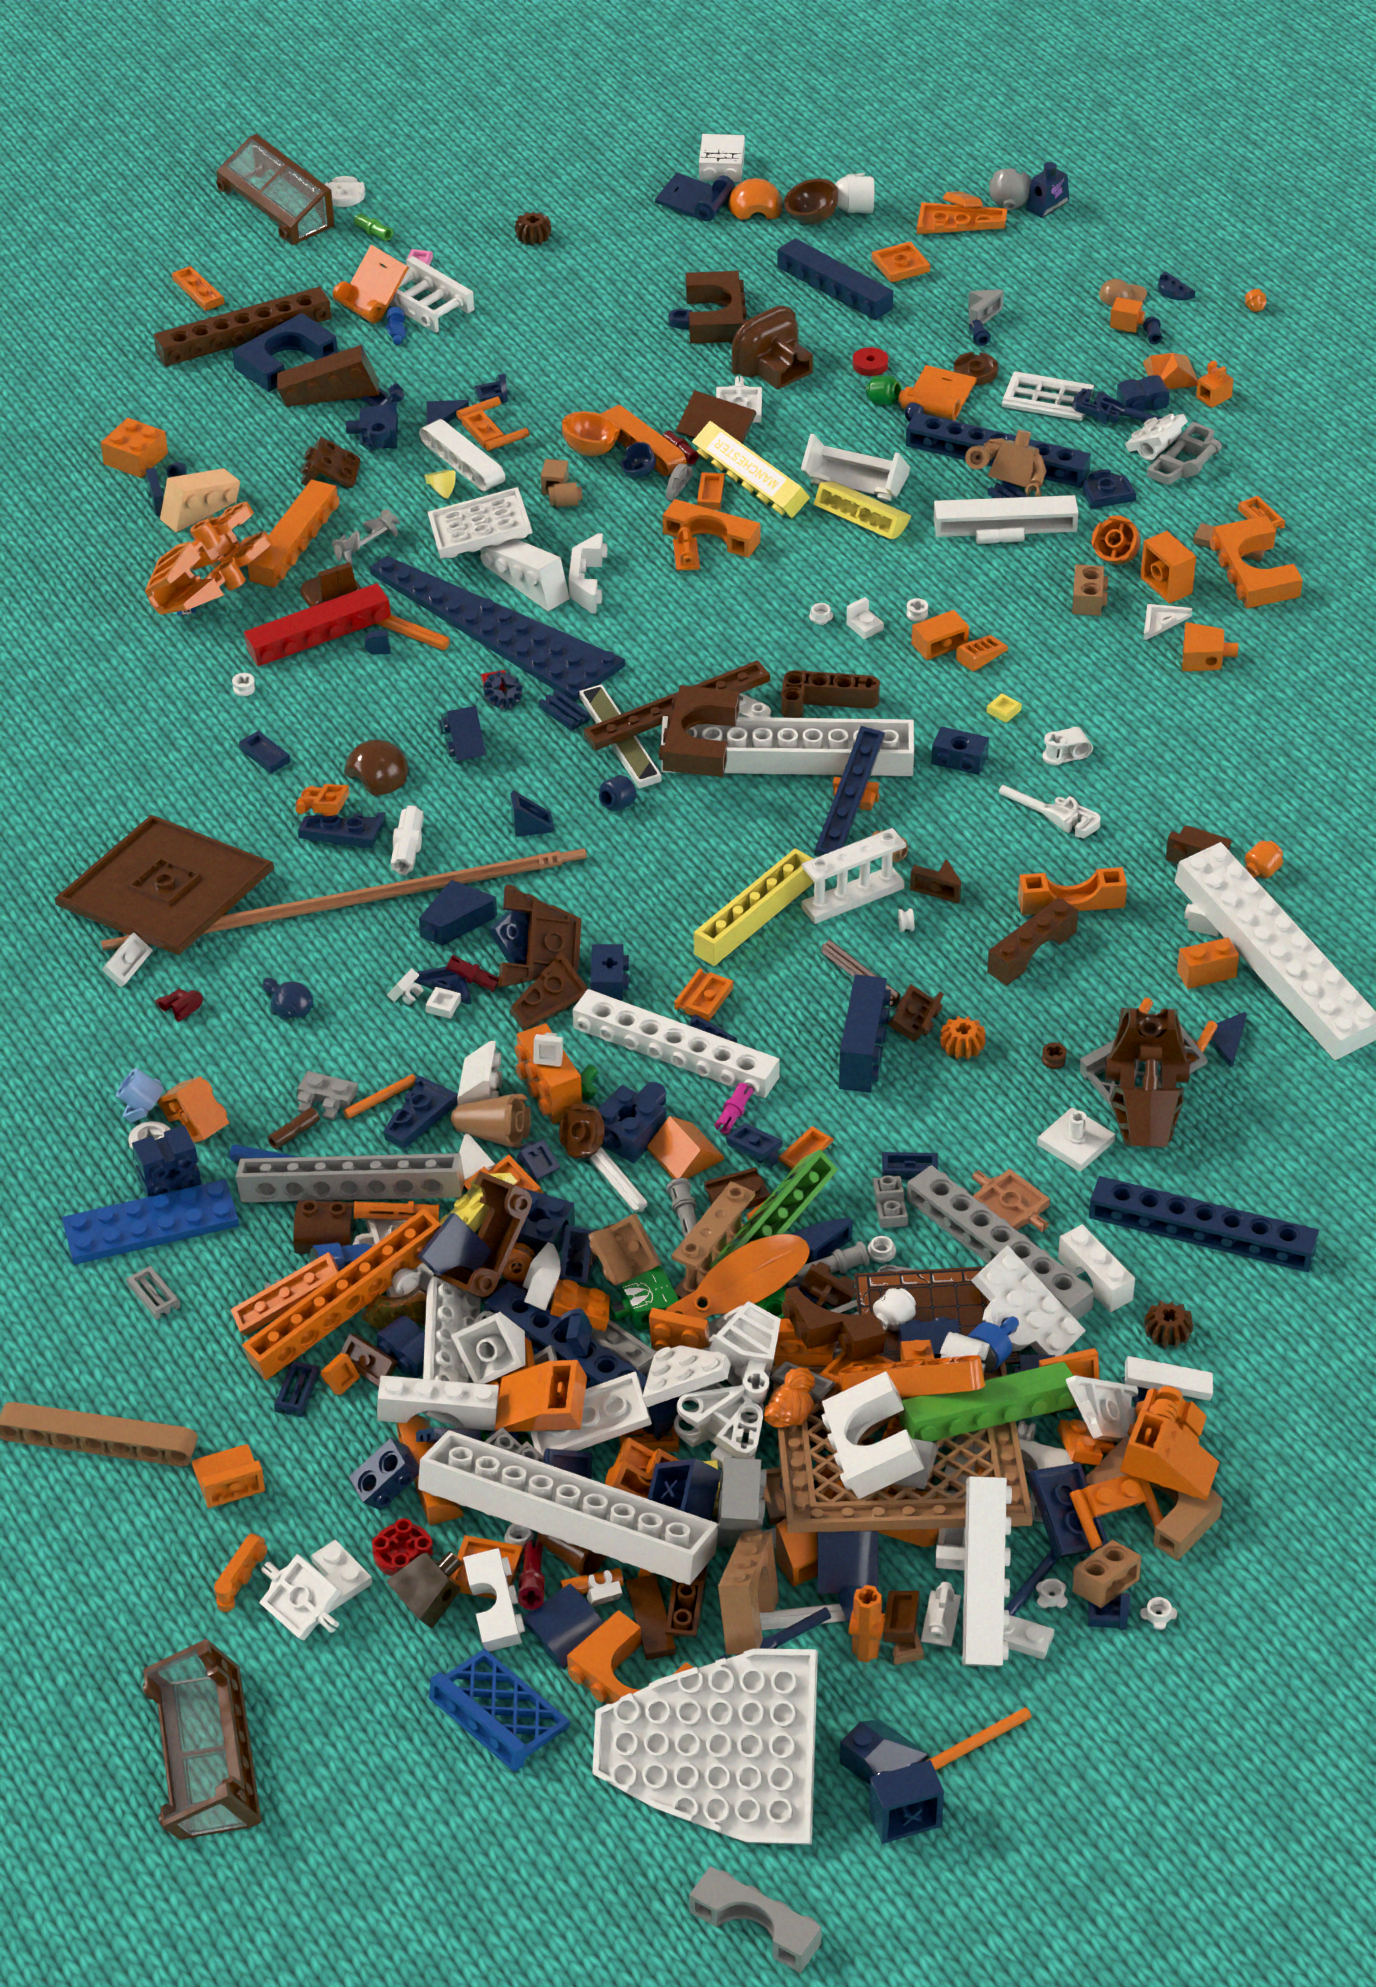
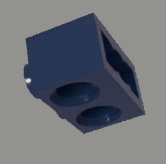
M390 1438L356 1469L349 1478L362 1502L381 1511L402 1490L413 1483L414 1479L419 1476L420 1466L407 1445Z

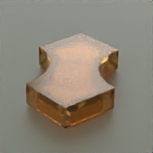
M417 1286L410 1293L400 1297H386L377 1294L361 1314L362 1320L380 1331L401 1315L408 1317L415 1323L425 1325L427 1291Z

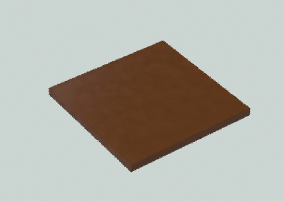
M150 815L56 896L55 904L125 934L131 935L135 933L147 943L180 955L272 872L274 865L272 861Z

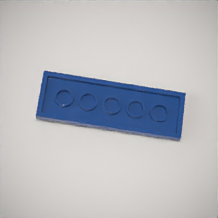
M226 1179L62 1217L73 1265L239 1226L238 1216Z

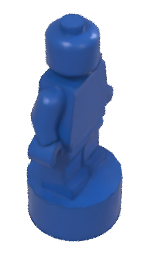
M392 307L387 311L388 323L386 329L393 338V343L400 345L407 332V328H403L405 314L402 308Z

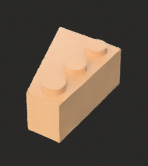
M224 468L167 478L160 520L172 530L178 532L237 502L240 481Z

